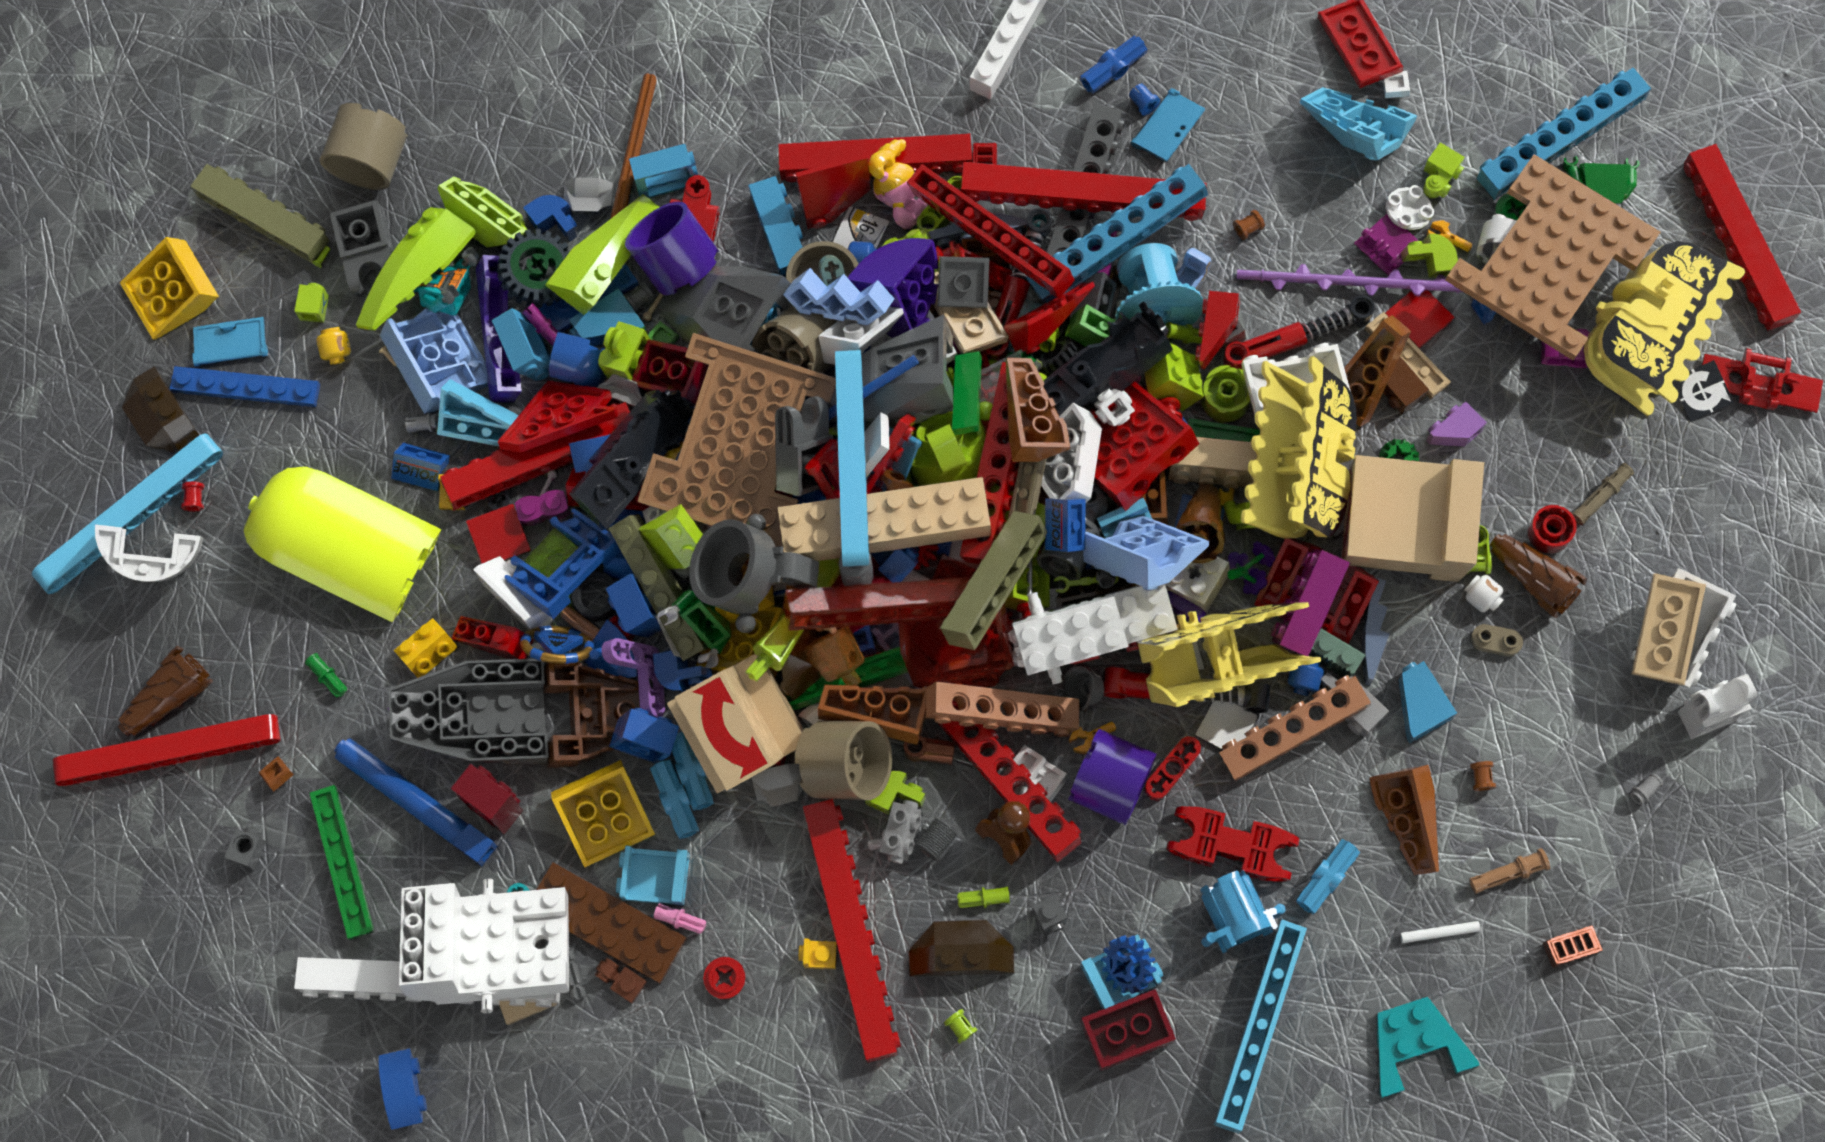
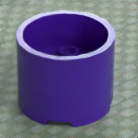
M672 202L652 211L634 226L625 241L627 250L662 295L676 294L677 288L688 283L693 286L700 281L716 264L714 257L719 252L684 202Z
M1098 729L1092 740V746L1089 748L1070 791L1072 794L1068 800L1126 826L1157 754Z

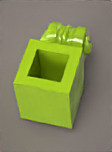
M1440 142L1428 158L1423 170L1431 175L1426 179L1423 193L1428 198H1437L1439 196L1445 198L1452 187L1449 185L1452 179L1457 180L1464 170L1462 163L1465 157Z

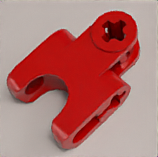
M695 175L686 182L683 200L671 199L670 203L684 202L714 243L720 207L710 205L711 190L708 180L701 175Z

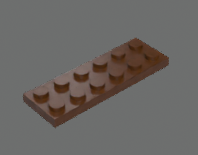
M552 862L536 890L565 887L568 894L569 933L661 984L687 938Z

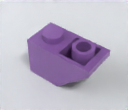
M1467 402L1463 403L1460 407L1455 405L1446 414L1447 418L1442 423L1438 420L1429 428L1430 434L1426 442L1429 445L1465 447L1483 431L1487 422Z

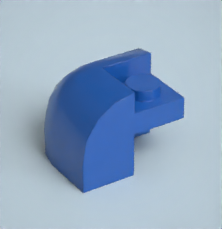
M557 332L550 358V377L568 383L574 382L575 385L597 388L606 378V375L598 365L599 355L605 348L599 350L589 345L591 340Z

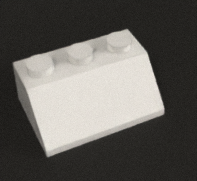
M889 306L883 315L869 325L857 324V321L849 319L837 321L818 336L824 363L835 365V351L861 350L862 354L865 349L877 342L893 327L903 315V309Z
M499 556L473 569L481 583L528 630L543 626L551 618L505 580V575L513 578L517 567L511 564V560L505 562Z

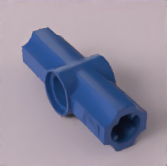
M1134 35L1114 50L1112 48L1106 51L1096 65L1080 76V81L1086 91L1094 94L1112 79L1114 81L1120 79L1128 71L1130 65L1147 53L1144 41L1139 36L1136 37Z

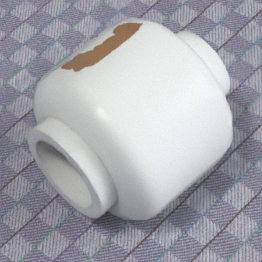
M1477 575L1465 588L1467 592L1466 600L1480 612H1486L1489 609L1494 612L1503 602V599L1500 597L1503 593V588L1488 575L1482 577Z

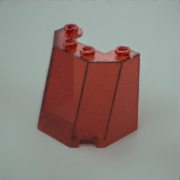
M918 582L899 584L896 587L900 651L913 686L922 689V687H928L935 682L984 688L995 687L999 683V677L1004 671L1010 670L1014 666L1005 602L977 648L971 650L949 645L940 629L943 621L947 618L956 600L961 596L965 588L927 596L924 587Z

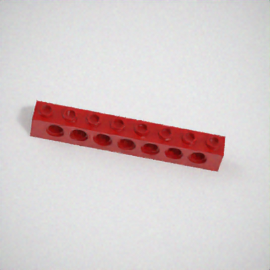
M921 164L907 181L909 188L916 197L1058 299L1075 281L1068 267L925 165Z
M1002 362L977 473V478L983 477L988 510L995 508V513L989 517L991 536L984 542H980V537L964 539L962 541L959 556L968 563L980 564L991 548L992 543L1003 529L1006 522L1007 510H1010L1012 496L1010 495L1012 486H1015L1017 477V462L1012 461L1010 442L1001 444L1002 439L1005 436H1009L1008 420H1006L1008 416L1006 362ZM1000 460H1006L1002 468H996ZM995 484H1001L997 492L991 493V488Z
M952 700L953 707L958 710V704ZM958 721L938 723L1006 803L1019 801L1027 807L1030 812V823L1027 828L1057 863L1081 844L1079 836L1081 831L1072 820L1069 823L1062 816L1065 814L1062 808L1055 801L1051 803L1045 797L1048 793L1039 782L1037 784L1032 782L1029 778L1031 776L1029 770L1023 764L1018 765L1013 760L1015 757L1014 753L1007 745L1002 747L997 741L999 737L993 729H986L983 727V724L961 726ZM970 730L978 731L977 736L974 738L966 737V733ZM987 748L995 750L994 754L989 757L983 756L982 752ZM1002 767H1009L1011 769L1010 773L1005 776L999 775L998 771ZM1018 786L1028 788L1022 795L1014 793ZM1035 805H1042L1044 807V810L1039 814L1031 812V808ZM1051 824L1061 826L1057 833H1049L1047 828Z

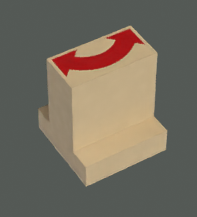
M1355 456L1349 466L1351 490L1345 512L1341 559L1350 562L1349 566L1429 574L1428 579L1459 582L1477 564L1484 462L1453 459L1447 465Z
M756 654L718 672L675 696V699L667 703L716 793L725 789L728 791L773 766L784 756L795 751L799 737L804 730L788 700L780 690V686L770 668L757 682L751 680L748 677L749 675L745 673L758 657Z

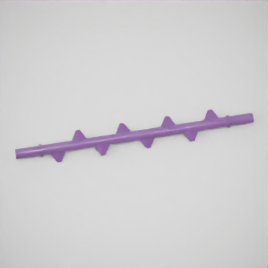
M1301 264L1295 273L1264 271V269L1262 271L1237 269V279L1260 280L1261 282L1271 281L1277 291H1281L1286 282L1318 284L1323 291H1326L1331 285L1363 286L1369 296H1373L1379 287L1410 289L1415 296H1420L1424 290L1463 292L1445 281L1446 278L1441 274L1434 281L1403 279L1397 269H1393L1388 278L1355 276L1350 269H1346L1342 275L1311 274L1306 264Z

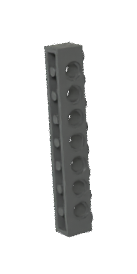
M1094 103L1073 171L1109 174L1112 163L1108 161L1110 155L1115 156L1118 141H1115L1116 135H1121L1125 121L1121 120L1122 110ZM1107 132L1109 135L1101 136L1098 133ZM1097 152L1102 154V156L1094 157L1091 154ZM1061 207L1047 253L1053 256L1055 253L1063 252L1069 248L1071 243L1064 240L1067 237L1077 239L1089 234L1092 226H1088L1090 218L1095 219L1097 213L1089 212L1086 209L1068 211ZM1080 216L1082 220L1074 221L1071 217ZM1075 259L1070 263V265L1076 266V262H1081V260Z

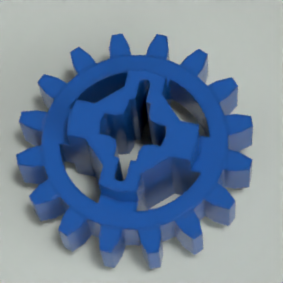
M1126 935L1110 941V946L1103 949L1107 956L1101 958V961L1106 963V967H1103L1102 971L1109 974L1106 981L1113 980V988L1121 987L1122 993L1130 991L1131 994L1147 988V983L1154 980L1150 974L1156 972V968L1151 966V962H1154L1155 958L1148 955L1151 948L1144 949V941L1136 942L1135 936L1127 938Z

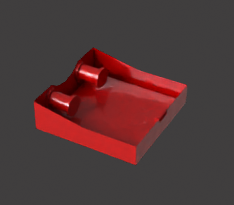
M1135 381L1124 389L1131 398L1132 403L1130 405L1135 411L1129 415L1130 418L1122 425L1113 426L1107 422L1103 424L1095 414V411L1092 408L1089 410L1102 428L1094 483L1125 512L1147 492L1151 482L1160 472L1170 465L1182 461L1200 444L1192 427ZM1111 403L1107 408L1112 411L1115 408V404Z

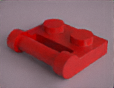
M830 439L805 466L808 474L813 475L826 500L840 498L838 441ZM821 469L824 470L825 474L827 475L828 479L830 480L831 484L833 485L834 490L832 489L831 485L829 484L828 480L826 479V477H825V475L823 474V472L821 471Z

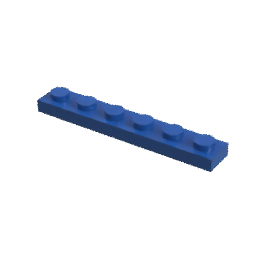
M174 366L170 390L173 393L316 407L320 389L319 381L177 366Z

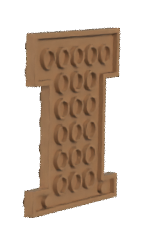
M1534 154L1507 192V194L1527 205L1526 209L1482 271L1460 258L1447 275L1445 281L1571 360H1574L1588 340V337L1567 324L1611 260L1614 259L1635 271L1659 236L1660 231Z
M693 333L685 357L709 365L678 460L676 461L653 453L637 502L667 512L681 504L692 520L710 526L728 519L746 524L747 518L750 515L760 514L766 520V527L763 531L771 537L775 547H783L778 507L796 505L799 500L775 493V413L781 407L790 406L801 414L802 404L806 396L810 398L818 396L831 404L836 389V378Z

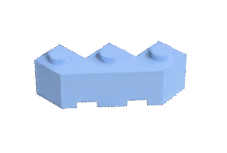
M811 268L793 280L783 294L799 313L807 315L811 313L822 314L824 318L840 321L845 319L855 320L857 324L869 325L883 315L894 300L892 295L878 280L860 293L844 274L826 286Z

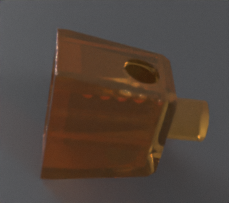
M848 625L837 629V632L833 635L829 632L816 638L803 649L805 655L826 681L831 682L842 678L844 683L850 686H856L861 682L855 669L864 663V657Z

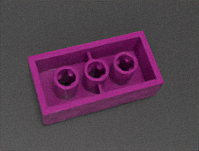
M1312 549L1311 553H1306L1302 561L1304 569L1300 576L1297 575L1291 586V589L1294 591L1291 598H1287L1284 603L1308 602L1309 607L1286 611L1280 622H1276L1271 630L1270 636H1273L1271 642L1300 655L1309 656L1350 562L1319 549Z

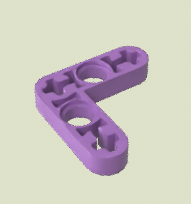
M619 638L604 642L601 651L603 658L608 663L638 669L640 708L648 711L650 716L655 718L662 717L665 713L664 686L660 684L655 675L653 654L660 653V651L654 646ZM630 649L634 654V661L630 656ZM649 678H651L653 682V689L649 684Z

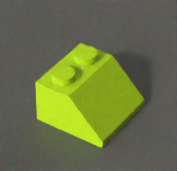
M681 504L639 528L641 534L668 569H685L689 567L693 551L703 535Z

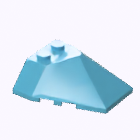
M1324 87L1301 98L1300 104L1343 146L1365 154L1364 156L1370 160H1379L1398 149L1417 118V115L1390 105H1388L1387 109L1373 106L1374 101L1366 99L1365 103L1351 100L1352 95Z

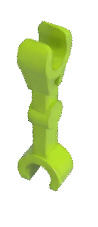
M1059 576L1054 580V582L1064 581L1066 584L1064 589L1055 590L1058 594L1067 592L1069 587L1099 584L1096 578L1091 577L1069 581L1066 577ZM1116 576L1114 584L1118 582V576Z

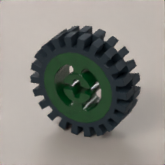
M530 229L525 230L524 235L519 232L515 234L514 239L511 237L507 240V244L501 250L497 265V272H499L498 280L499 282L502 281L501 288L503 291L508 290L507 296L511 299L515 296L517 298L516 302L519 304L525 301L527 302V307L534 303L537 308H542L544 303L548 307L553 304L554 300L556 302L561 300L560 296L545 286L550 278L541 281V278H545L548 267H551L554 273L570 252L567 251L568 245L566 242L560 243L561 238L559 236L551 237L552 232L546 231L545 235L541 234V229H536L535 233H531ZM528 256H532L531 260L527 259L525 269L521 270L519 267L520 261Z

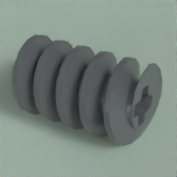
M841 552L839 568L843 585L848 590L854 592L866 589L873 580L870 554L869 566L843 567Z

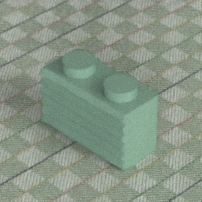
M1320 629L1309 657H1320V666L1324 665V668H1328L1329 671L1333 670V673H1337L1338 676L1343 678L1347 675L1349 677L1351 675L1354 676L1365 654L1325 630Z

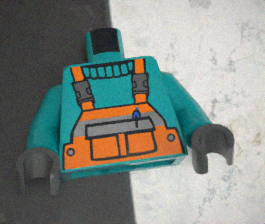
M469 247L462 253L461 257L463 259H460L453 266L446 267L444 270L438 268L430 275L432 280L427 285L421 283L413 290V292L419 293L420 304L433 313L442 312L456 316L471 289L469 266L473 267L476 265L478 253L472 247Z

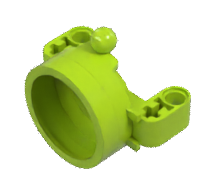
M984 401L980 403L979 431L954 435L952 431L953 411L941 415L937 414L929 417L923 423L917 424L918 427L912 436L921 440L922 444L917 450L910 471L919 486L977 478L987 433L982 420L988 421L990 419L993 406L991 402Z

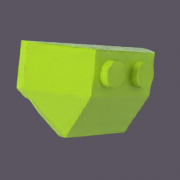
M452 177L438 185V192L445 208L473 227L477 232L473 238L487 248L507 244V240L511 237L514 239L515 234L520 232L524 235L525 230H527L523 216L486 188L461 181L457 177Z

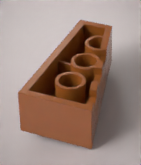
M1393 315L1382 320L1344 368L1356 406V424L1359 427L1370 422L1411 333Z
M825 685L818 706V719L824 721L874 722L883 728L889 738L918 745L926 717L927 687L909 689V687L883 688V686H873V688H860L859 686Z

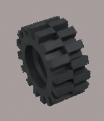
M1067 336L1066 338L1061 337L1060 340L1056 339L1053 351H1050V347L1049 352L1041 350L1042 353L1037 355L1035 366L1048 377L1063 364H1066L1073 356L1075 357L1080 350L1071 338Z

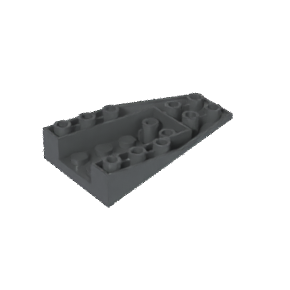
M714 266L707 275L693 286L688 283L677 288L676 294L663 295L656 308L688 344L692 334L696 333L760 354L750 343L772 306L782 310L787 309L790 302L783 294L791 283L782 275L745 266Z
M944 314L861 354L863 387L912 355L919 362L913 368L863 399L864 422H873L880 412L887 415L890 420L903 417L907 413L910 415L953 405V387L946 373V354L953 353V335ZM836 369L825 375L836 378ZM836 389L831 404L827 403L828 409L837 404ZM837 416L829 421H837Z
M537 659L464 661L388 688L390 740L468 762L546 765L548 761L547 733L545 732L544 662Z

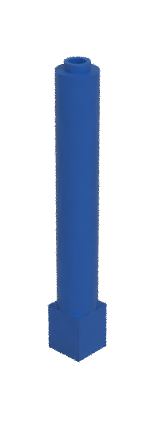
M353 739L342 740L336 746L334 752L336 753L335 759L454 845L481 867L498 847L490 838L466 823Z

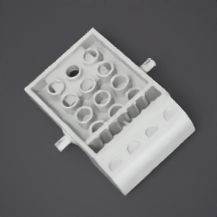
M484 879L482 881L483 894L460 897L455 883L402 888L399 986L406 996L423 1001L435 1000L437 1005L482 1001L481 1012L487 1013L488 1011V1013L493 1012V999L569 992L568 894L565 887L496 894L493 893L494 880L488 879L487 882V879ZM541 939L549 941L545 948H535L537 941Z

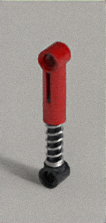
M1043 208L1033 209L1027 218L1026 234L1024 237L1038 247H1041L1040 244L1051 231L1052 218L1047 210ZM1043 220L1046 224L1043 227H1036L1033 222ZM1013 267L1014 273L1006 279L995 310L1001 325L1005 314H1008L1005 325L1019 318L1030 284L1027 282V276L1015 267ZM1009 337L1008 342L1001 344L1002 348L1000 350L993 351L990 348L984 350L987 358L997 361L1004 359L1010 344Z
M1357 296L1352 300L1351 304L1341 308L1340 312L1333 311L1332 315L1325 314L1323 318L1317 317L1315 321L1309 320L1307 324L1295 322L1244 342H1232L1226 347L1223 365L1242 369V361L1248 356L1257 355L1258 358L1267 356V359L1306 345L1309 338L1313 340L1314 336L1318 335L1321 337L1322 333L1326 332L1329 334V331L1333 329L1337 331V328L1341 326L1345 328V325L1359 328L1365 327L1373 316L1374 302L1367 296ZM1356 309H1363L1366 314H1359L1356 312ZM1232 354H1237L1241 356L1242 359L1236 361L1233 360L1230 356Z
M1118 667L1106 668L1104 672V696L1116 699L1127 697L1150 699L1146 678L1150 674L1130 672L1127 669ZM1254 682L1245 685V687L1235 686L1232 690L1214 693L1215 698H1204L1205 701L1211 700L1212 703L1215 701H1220L1221 704L1229 702L1230 705L1236 703L1239 706H1243V710L1251 713H1267L1269 711L1270 685Z

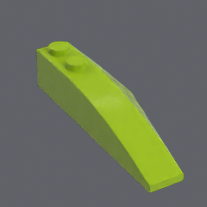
M642 194L573 247L545 286L585 315L596 304L631 254L625 247V241L630 231L640 220L659 208V206Z
M430 207L425 210L417 223L409 228L408 233L397 245L377 276L365 300L356 326L360 329L375 331L398 310L396 305L409 301L415 295L413 290L421 283L427 285L432 280L430 275L438 268L444 270L477 233L476 230L447 209Z

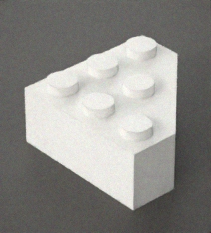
M1072 403L1059 416L1064 419L1067 425L1070 449L1047 458L1041 486L1049 498L1086 499L1087 503L1092 495L1102 428L1090 411Z

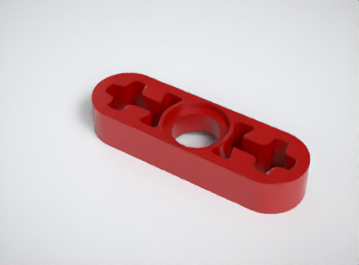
M1191 736L1182 738L1147 780L1145 792L1150 799L1155 801L1164 799L1198 758L1201 745L1196 738ZM1193 744V751L1195 753L1189 752L1185 756L1184 761L1188 762L1185 764L1180 758L1185 749L1183 745L1189 746ZM1169 762H1176L1180 766V772L1176 775H1170L1166 771V765ZM1161 773L1167 779L1161 788L1163 792L1157 791L1153 793V786L1151 784L1157 785L1160 782L1162 776L1158 774Z

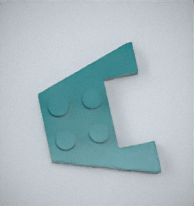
M1428 997L1376 1014L1380 1098L1405 1090L1395 1063L1446 1047L1455 1073L1480 1065L1476 1057Z

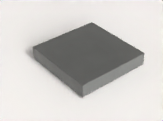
M939 256L937 306L987 308L989 258Z

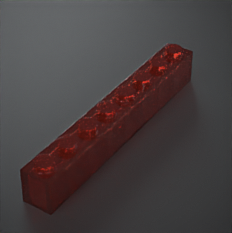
M972 577L785 590L783 609L789 631L944 620L951 612L956 600L961 596Z

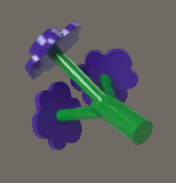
M1259 541L1253 543L1254 548L1252 552L1256 557L1251 561L1248 560L1246 553L1239 554L1236 551L1229 553L1228 560H1226L1229 562L1228 578L1231 580L1236 578L1244 579L1243 591L1246 594L1252 593L1257 595L1260 590L1267 586L1266 572L1260 571L1257 568L1253 569V565L1259 562L1261 565L1266 564V566L1271 567L1275 561L1271 548L1265 544L1262 545Z

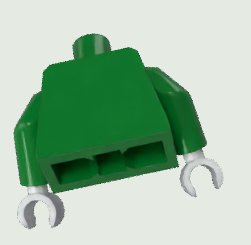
M687 590L672 603V607L660 611L658 618L664 614L667 615L668 621L664 625H668L676 621L678 613H680V616L711 649L709 653L701 654L698 657V663L707 661L705 667H715L719 662L717 654H721L731 638L730 621L719 614L714 606L699 600L693 590Z

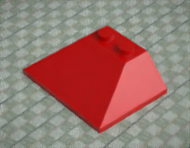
M1293 538L1285 539L1266 578L1267 586L1260 591L1254 605L1259 607L1284 603L1287 598L1290 599L1294 591L1291 589L1295 577L1297 575L1300 576L1304 569L1302 561L1306 553H1311L1312 549L1328 551L1308 542ZM1348 566L1321 629L1349 644L1379 580L1361 567Z

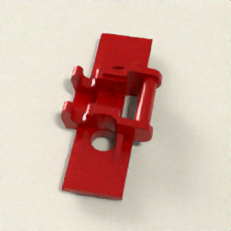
M1748 348L1744 351L1742 361L1710 354H1704L1702 365L1713 360L1715 361L1730 394L1740 396L1739 403L1769 410H1775L1778 405H1783L1814 413L1818 412L1823 380L1791 373L1792 359L1789 357H1785V359L1752 352V349ZM1750 362L1782 370L1773 377L1756 374V368L1750 366ZM1733 372L1740 374L1742 382L1739 384L1733 383L1729 378V374ZM1783 383L1791 387V394L1785 395L1781 393Z

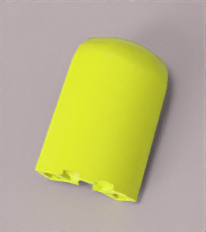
M308 467L287 468L274 475L260 496H254L248 506L251 513L243 531L249 546L257 555L269 563L393 622L402 610L414 584L410 580H413L418 570L421 571L424 563L433 551L442 529L325 472Z

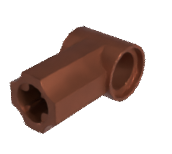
M920 735L918 743L923 748L918 753H912L908 749L912 743L904 741V754L910 761H928L952 765L955 742L924 738Z

